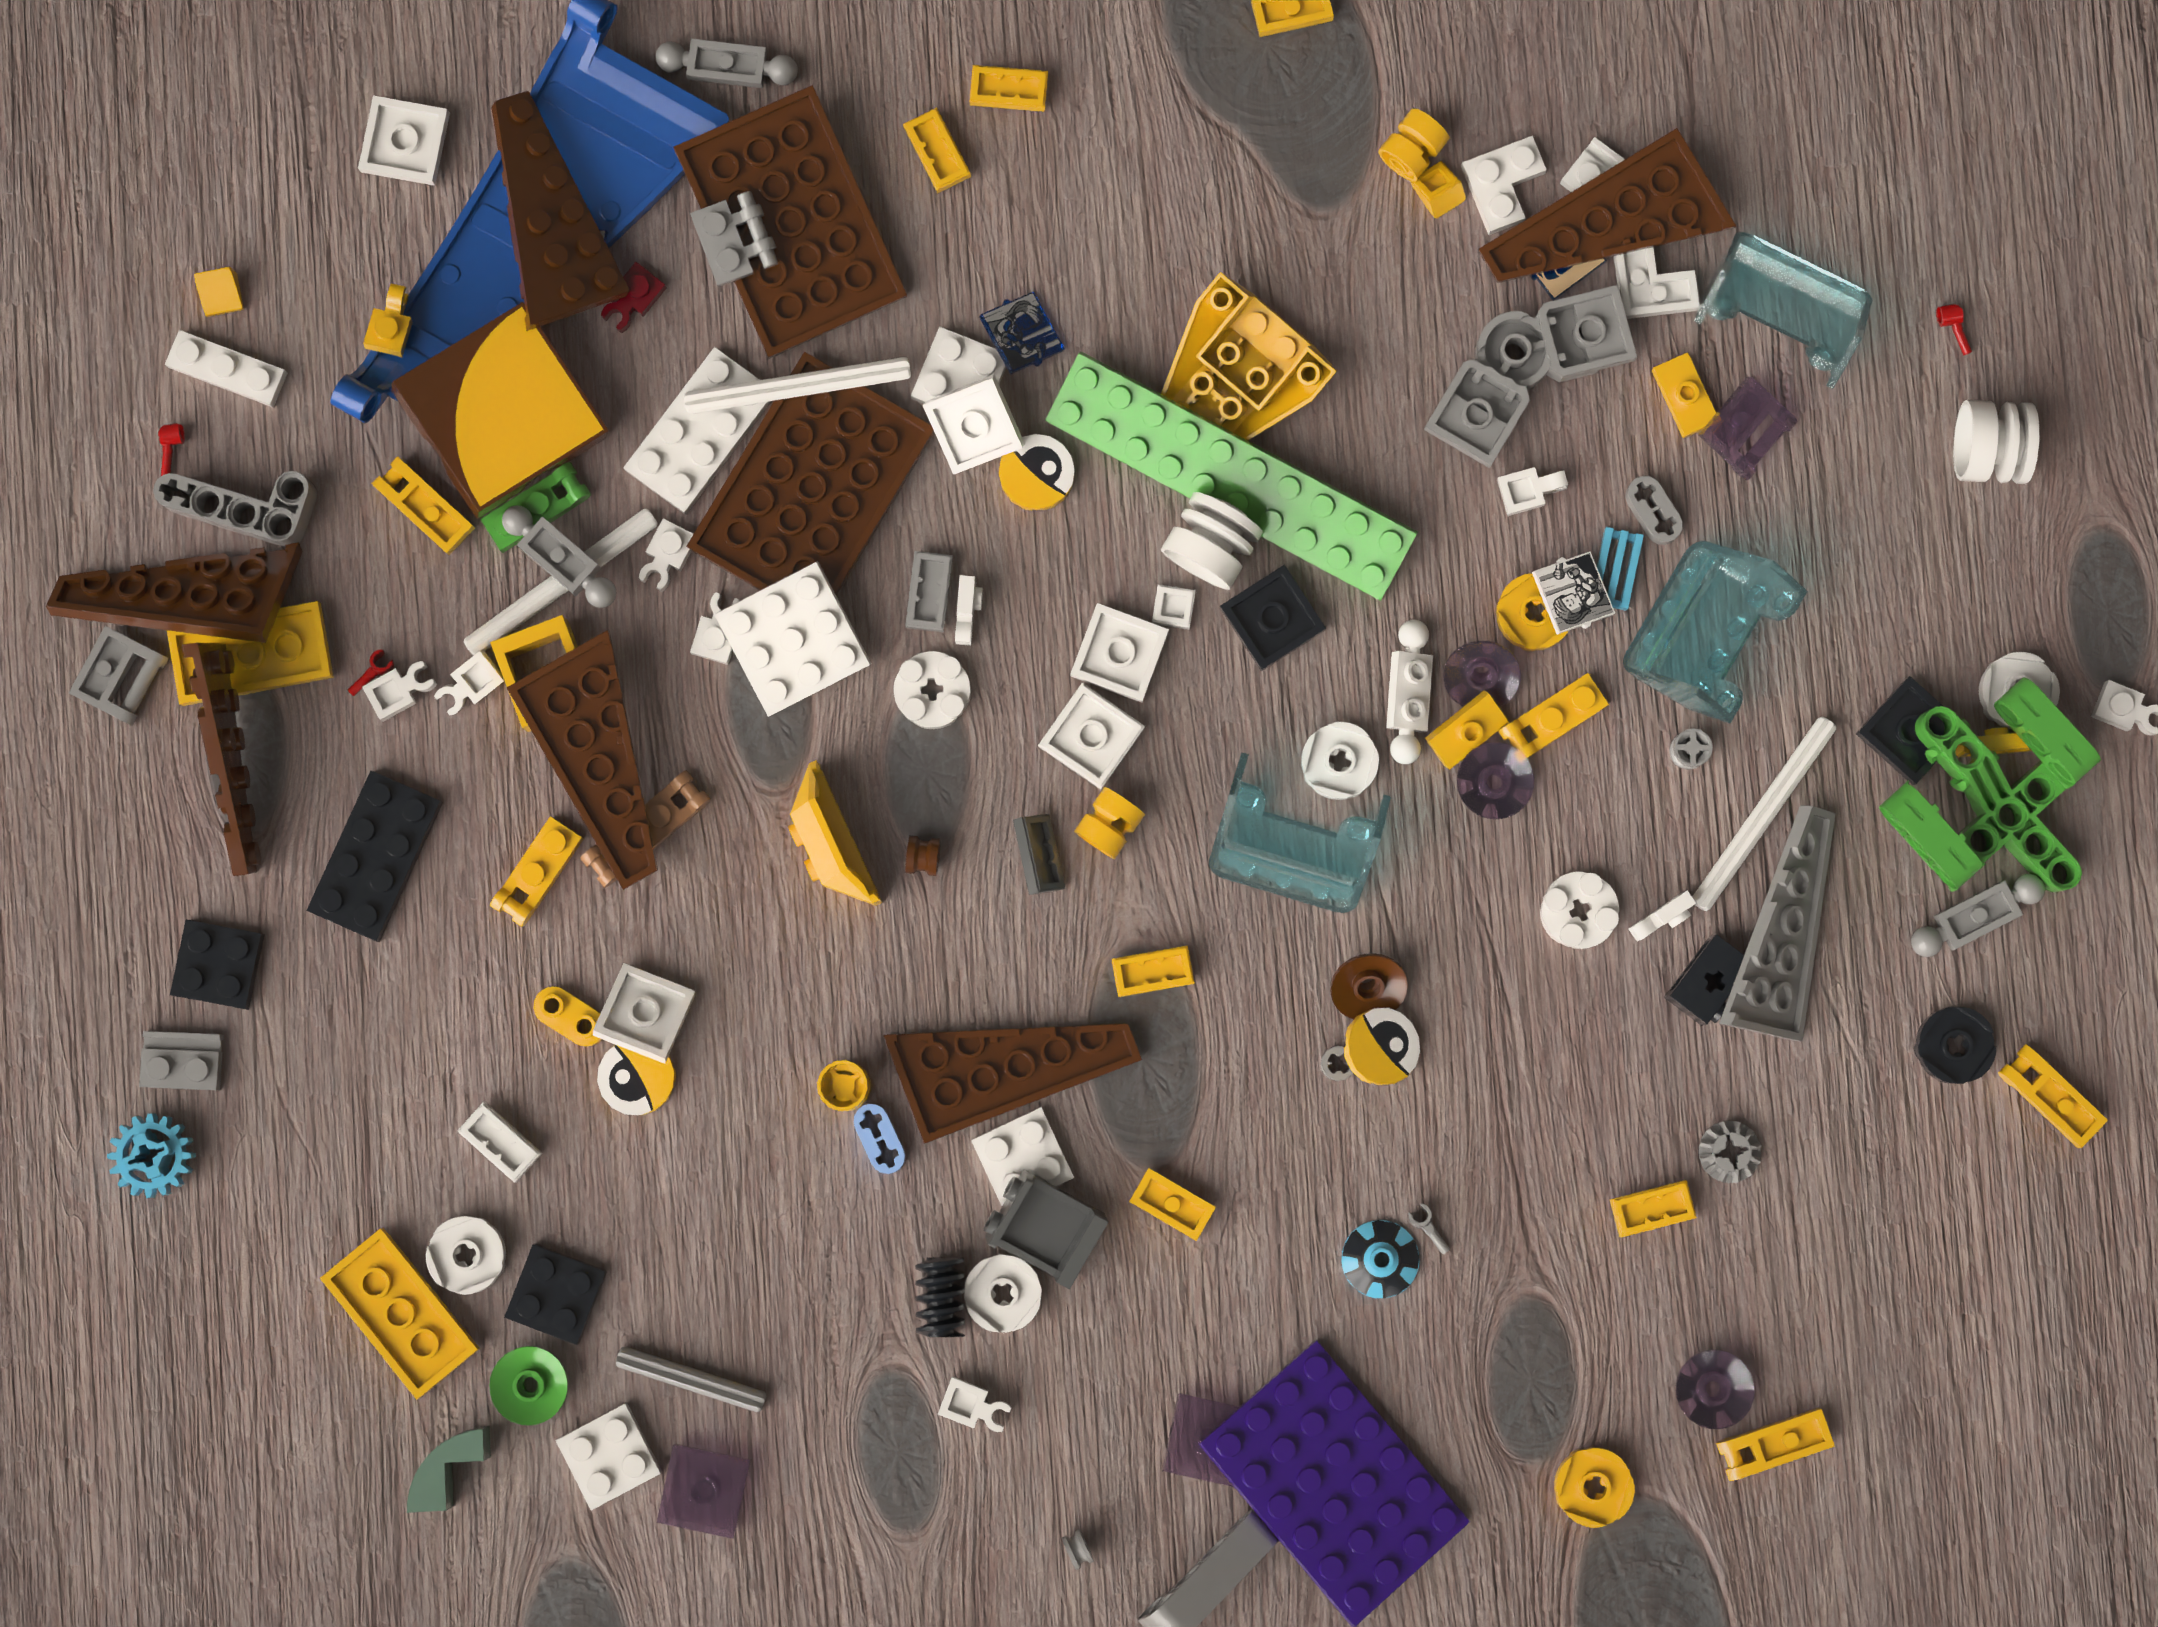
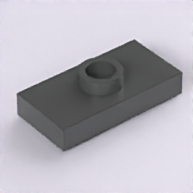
M1042 814L1014 819L1013 823L1029 895L1065 889L1050 815Z

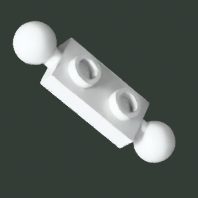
M1408 620L1402 624L1398 636L1400 643L1405 647V652L1395 651L1392 652L1386 728L1399 730V735L1391 743L1390 752L1394 760L1401 764L1413 763L1421 753V745L1414 736V732H1428L1433 655L1420 654V649L1428 642L1429 630L1419 620Z

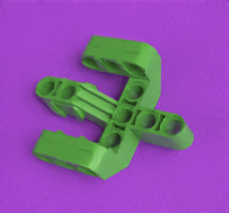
M2023 677L1994 703V708L2040 761L2010 786L1997 762L2001 758L1984 745L1970 729L1971 725L1964 718L1960 719L1954 711L1944 706L1934 707L1921 714L1916 720L1915 732L1919 740L1928 748L1925 752L1927 760L1931 764L1937 761L1953 778L1948 783L1954 789L1965 793L1977 817L1957 834L1938 813L1939 807L1936 804L1931 805L1909 784L1908 780L1879 806L1881 813L1927 863L1931 870L1935 871L1952 892L1957 891L1985 865L1984 862L2003 845L2029 874H2034L2041 878L2044 882L2045 890L2059 892L2075 887L2082 876L2080 864L2039 820L2037 815L2064 790L2076 784L2101 761L2100 755L2088 740L2035 683ZM1931 716L1939 717L1943 721L1945 729L1941 736L1934 734L1930 730L1929 720ZM1958 745H1963L1969 749L1971 760L1968 765L1962 764L1956 758L1955 751ZM2030 781L2037 782L2042 788V796L2039 801L2034 800L2028 794L2027 788ZM2002 806L2008 807L2014 814V821L2011 826L2003 824L1999 819V811ZM1974 831L1979 832L1985 838L1986 845L1982 852L1976 851L1971 845L1970 839ZM2029 835L2035 836L2040 842V850L2037 855L2031 854L2026 848L2025 842ZM2055 864H2060L2066 870L2067 876L2063 884L2056 882L2052 877V869Z

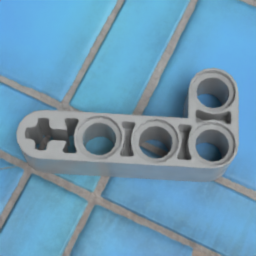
M297 471L284 472L278 477L269 503L173 473H168L158 478L153 490L155 499L176 514L282 547L302 541L317 500L315 485ZM296 483H303L304 491L298 499H289L288 492L291 486ZM180 489L190 496V502L178 496L169 497L171 491H178ZM211 497H218L219 506L214 512L205 513L204 506L206 501ZM247 508H254L255 517L253 521L249 524H241L240 516L242 512ZM284 519H291L290 531L286 535L278 536L276 533L278 523Z
M1251 1509L1228 1530L1167 1594L1155 1600L1141 1614L1138 1621L1143 1627H1197L1279 1540L1256 1512Z

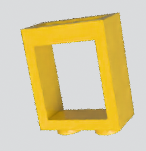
M563 615L490 642L507 687L517 682L510 658L560 639L566 653L578 647L570 624ZM511 697V700L513 702L514 708L516 710L522 728L527 732H531V729L529 728L516 703Z

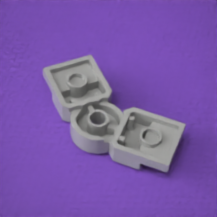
M1618 285L1543 303L1535 318L1522 311H1510L1493 318L1484 327L1477 341L1475 359L1463 362L1424 430L1490 468L1530 401L1527 390L1536 386L1545 375L1560 383L1596 374L1601 369L1635 361L1637 354ZM1511 344L1518 345L1524 352V358L1520 360L1509 358L1505 353V347Z

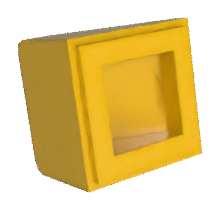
M1442 161L1424 171L1416 182L1410 181L1434 218H1439L1466 199L1461 181Z
M231 267L194 274L206 317L244 310L238 275Z

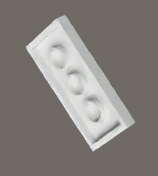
M714 347L623 467L624 470L686 515L771 401L690 414L685 408L684 393L760 379Z

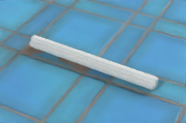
M906 357L688 391L684 393V402L687 412L693 414L905 380L911 377L909 360Z
M642 509L584 551V553L602 567L656 528L658 523L648 509ZM550 576L464 639L465 646L472 655H475L482 649L486 651L491 647L490 642L507 636L568 590Z
M1821 716L1812 725L1692 896L1696 902L1695 906L1704 911L1711 909L1836 731V725L1832 721Z

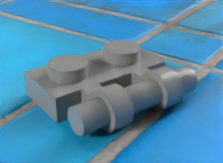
M751 191L737 196L742 209L739 212L731 214L728 204L724 200L690 213L718 287L754 274L748 259L760 256L764 269L778 264L774 249L777 248L772 236L768 237L761 218L764 216L760 204H756ZM747 223L754 243L744 247L736 227Z

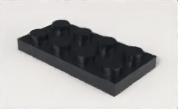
M370 770L306 911L376 942H380L443 802Z

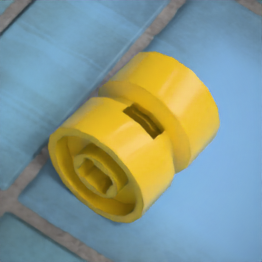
M1413 108L1398 125L1400 133H1392L1381 146L1378 153L1393 171L1409 181L1416 182L1430 164L1428 157H1436L1447 144L1450 137L1434 118L1419 109Z
M1104 787L1093 803L1094 813L1085 814L1074 832L1087 843L1115 860L1127 842L1124 835L1126 832L1133 833L1145 814L1121 795Z
M847 1060L835 1061L821 1071L817 1081V1090L822 1102L829 1108L838 1111H853L867 1101L871 1092V1080L867 1071L859 1064Z

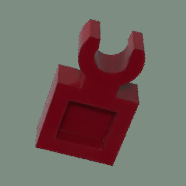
M637 262L623 276L630 290L629 293L617 302L607 304L601 312V317L605 321L614 313L622 314V320L616 326L620 333L625 332L630 327L631 314L634 311L644 317L667 289L662 281Z

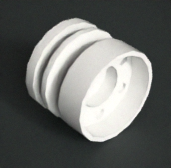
M1965 400L1958 412L1954 434L1953 457L1957 478L1960 481L1986 482L1990 479L1994 469L1997 480L2000 483H2007L2011 478L2016 484L2028 483L2035 470L2040 442L2039 417L2036 406L2033 403L2022 402L2017 407L2013 402H2006L2002 405L1998 415L1996 406L1992 401Z
M1194 492L1189 500V504L1196 511L1184 509L1181 517L1193 528L1192 531L1181 527H1173L1161 551L1175 564L1196 577L1219 588L1230 590L1243 567L1231 555L1232 551L1243 555H1250L1253 547L1248 541L1258 542L1263 531L1245 513L1230 503L1200 492Z

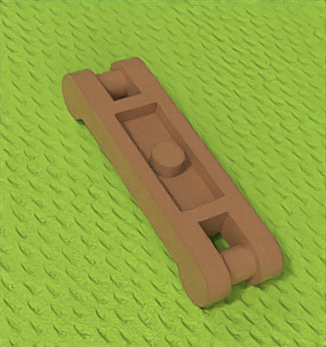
M687 770L676 776L669 785L645 804L654 849L711 801V798L705 791L700 792L692 783L694 778ZM679 793L688 801L681 809L672 800ZM597 844L580 857L587 868L591 866L599 875L597 880L604 888L617 880Z

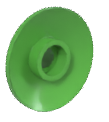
M535 1346L516 1348L505 1354L495 1365L490 1377V1396L495 1408L507 1420L520 1425H537L552 1418L563 1406L568 1393L567 1374L560 1360L551 1352ZM528 1377L536 1379L538 1383V1388L535 1392H529L525 1388V1380Z

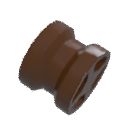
M909 835L905 873L914 874L916 871H925L929 876H937L941 838H932L929 841L920 840L918 836Z

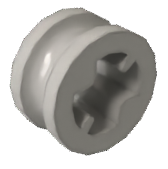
M1336 1046L1325 1051L1320 1065L1326 1077L1334 1081H1341L1352 1076L1353 1072L1350 1067L1345 1073L1339 1070L1332 1073L1328 1068V1065L1332 1064V1062H1328L1330 1055L1341 1056L1344 1054V1047Z
M1080 1529L1075 1531V1535L1072 1538L1062 1537L1065 1549L1076 1570L1081 1568L1082 1562H1094L1091 1551Z

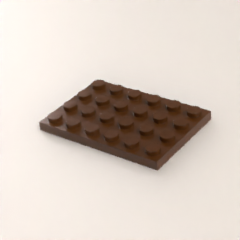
M813 85L673 147L701 209L726 200L731 214L739 212L742 209L737 196L747 191L752 192L756 204H760L764 216L761 218L768 237L772 236L777 248L774 249L778 264L764 269L760 256L748 259L754 274L736 280L734 283L769 359L907 297L906 291ZM747 223L736 227L744 247L754 243Z
M804 352L790 375L832 369V367ZM865 386L774 400L686 547L759 591L818 561L837 596L934 435V429L932 425Z

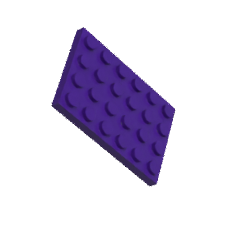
M1317 1340L1313 1341L1198 1443L1351 1627H1356L1470 1523Z

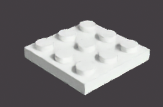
M818 561L714 614L768 717L871 664Z

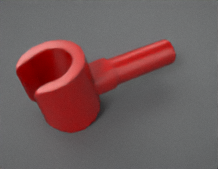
M1956 304L1938 307L1936 309V317L1939 326L1952 325L1953 333L1963 356L1971 353V347L1963 330L1964 315L1962 308Z
M181 424L163 425L158 431L159 441L163 446L161 476L171 473L173 445L184 444L185 442L184 428Z
M376 650L371 654L369 659L370 667L347 689L352 696H355L362 689V686L368 684L377 675L382 676L393 670V660L383 668L375 666L376 661L385 654L384 650Z

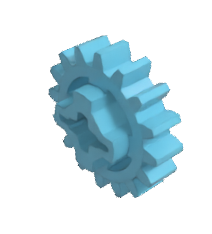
M147 1114L146 1123L141 1116L132 1117V1128L128 1125H120L118 1128L123 1137L111 1138L110 1143L116 1146L117 1150L107 1154L108 1159L116 1160L117 1163L116 1166L109 1170L110 1174L122 1175L117 1185L119 1187H126L131 1184L130 1194L133 1196H139L145 1189L146 1198H155L157 1189L163 1196L171 1194L170 1184L182 1187L184 1182L180 1177L181 1173L187 1174L193 1171L190 1166L186 1165V1160L196 1157V1153L187 1152L186 1146L193 1142V1138L181 1137L185 1126L177 1124L171 1127L172 1117L163 1116L158 1123L157 1114ZM151 1129L164 1133L170 1140L161 1141L157 1139L156 1134L152 1133ZM133 1141L134 1146L132 1148L130 1156H128V1150L131 1142ZM150 1149L164 1150L152 1158L153 1162H139L150 1154ZM175 1155V1162L170 1171L169 1165L173 1156ZM138 1170L145 1172L147 1178L151 1179L152 1182L140 1179L133 1172Z

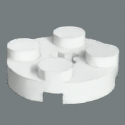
M928 651L913 656L901 665L894 682V697L899 710L908 720L921 728L940 729L951 725L962 715L970 701L971 686L966 671L957 659L945 653ZM929 680H935L936 685L943 686V692L938 693L936 696L937 700L934 701L929 700L928 694L921 693L922 687H926Z
M2027 652L2009 653L1990 663L1981 677L1979 699L1983 706V713L1989 720L1995 721L2002 727L2011 729L1995 710L1994 703L2010 687H2013L2016 681L2025 677L2035 683L2057 706L2060 695L2058 678L2039 656Z
M1334 722L1321 727L1309 737L1302 751L1301 767L1305 781L1318 794L1329 799L1345 800L1361 794L1374 780L1379 766V755L1373 741L1369 738L1370 736L1359 726L1347 722ZM1339 750L1346 752L1345 759L1351 761L1350 767H1343L1341 772L1334 770V764L1329 762V756H1336Z
M1572 872L1559 877L1548 887L1540 909L1541 921L1548 935L1558 943L1575 949H1587L1602 943L1610 936L1619 921L1617 896L1612 887L1595 873ZM1579 899L1581 904L1587 903L1590 910L1586 912L1587 919L1585 921H1581L1578 916L1571 917L1569 911L1574 908V900Z
M460 1216L447 1220L436 1229L426 1251L427 1268L434 1281L443 1288L445 1287L449 1291L462 1295L474 1294L487 1289L496 1281L505 1268L506 1247L500 1232L483 1218ZM462 1244H466L469 1249L474 1248L476 1251V1256L472 1258L473 1264L467 1266L465 1261L458 1262L456 1259V1255L461 1253L460 1246Z
M998 1254L983 1259L971 1270L965 1282L964 1299L969 1315L979 1326L991 1332L1007 1333L1025 1327L1035 1317L1041 1304L1042 1287L1036 1271L1029 1263L1017 1256ZM1006 1283L1010 1284L1013 1287L1010 1291V1294L1014 1297L1010 1303L1005 1300L1000 1304L994 1301L996 1293L992 1288L996 1284L999 1286H1004Z

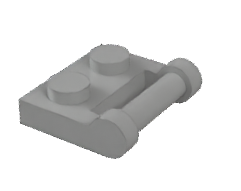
M105 626L73 683L69 694L133 726L138 717L135 714L159 668L164 669L169 658ZM138 655L146 659L120 707L112 703Z

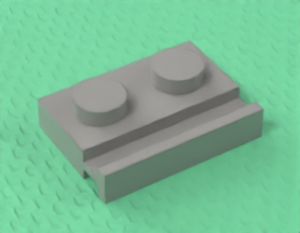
M143 1031L144 1045L141 1051L139 1087L220 1091L223 1054L221 1047L224 1035Z

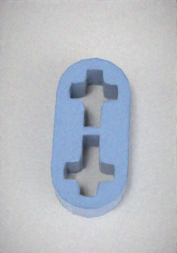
M876 1104L863 1105L854 1116V1126L868 1158L875 1170L880 1173H895L904 1165L906 1154L893 1123L883 1107ZM868 1110L873 1115L880 1114L882 1116V1121L877 1123L882 1135L876 1138L871 1128L863 1129L861 1122L866 1119L864 1113ZM881 1140L885 1141L889 1150L896 1149L899 1156L894 1158L895 1165L889 1168L887 1163L880 1164L877 1157L882 1155V1150L878 1144Z

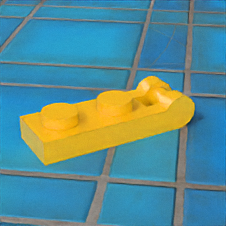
M397 456L390 463L392 468L382 478L378 476L371 484L443 551L450 555L475 527ZM404 477L409 484L398 493L393 488Z
M1587 673L1498 732L1504 741L1508 739L1513 748H1515L1516 752L1513 755L1521 763L1607 707L1609 703L1589 673ZM1527 726L1531 728L1537 737L1530 743H1528L1521 732Z
M550 816L503 887L495 894L490 906L498 912L504 910L513 916V922L521 927L525 926L584 838ZM518 888L529 895L523 904L512 898Z
M2025 1044L2016 1053L2018 1058L2011 1065L2006 1064L1998 1072L1999 1076L2007 1084L2015 1088L2077 1148H2082L2108 1119L2034 1049ZM2030 1067L2039 1074L2031 1083L2022 1076Z
M1819 1407L1716 1442L1720 1455L1724 1454L1728 1467L1725 1470L1729 1481L1738 1480L1835 1447L1825 1416ZM1750 1446L1754 1459L1743 1462L1739 1450Z

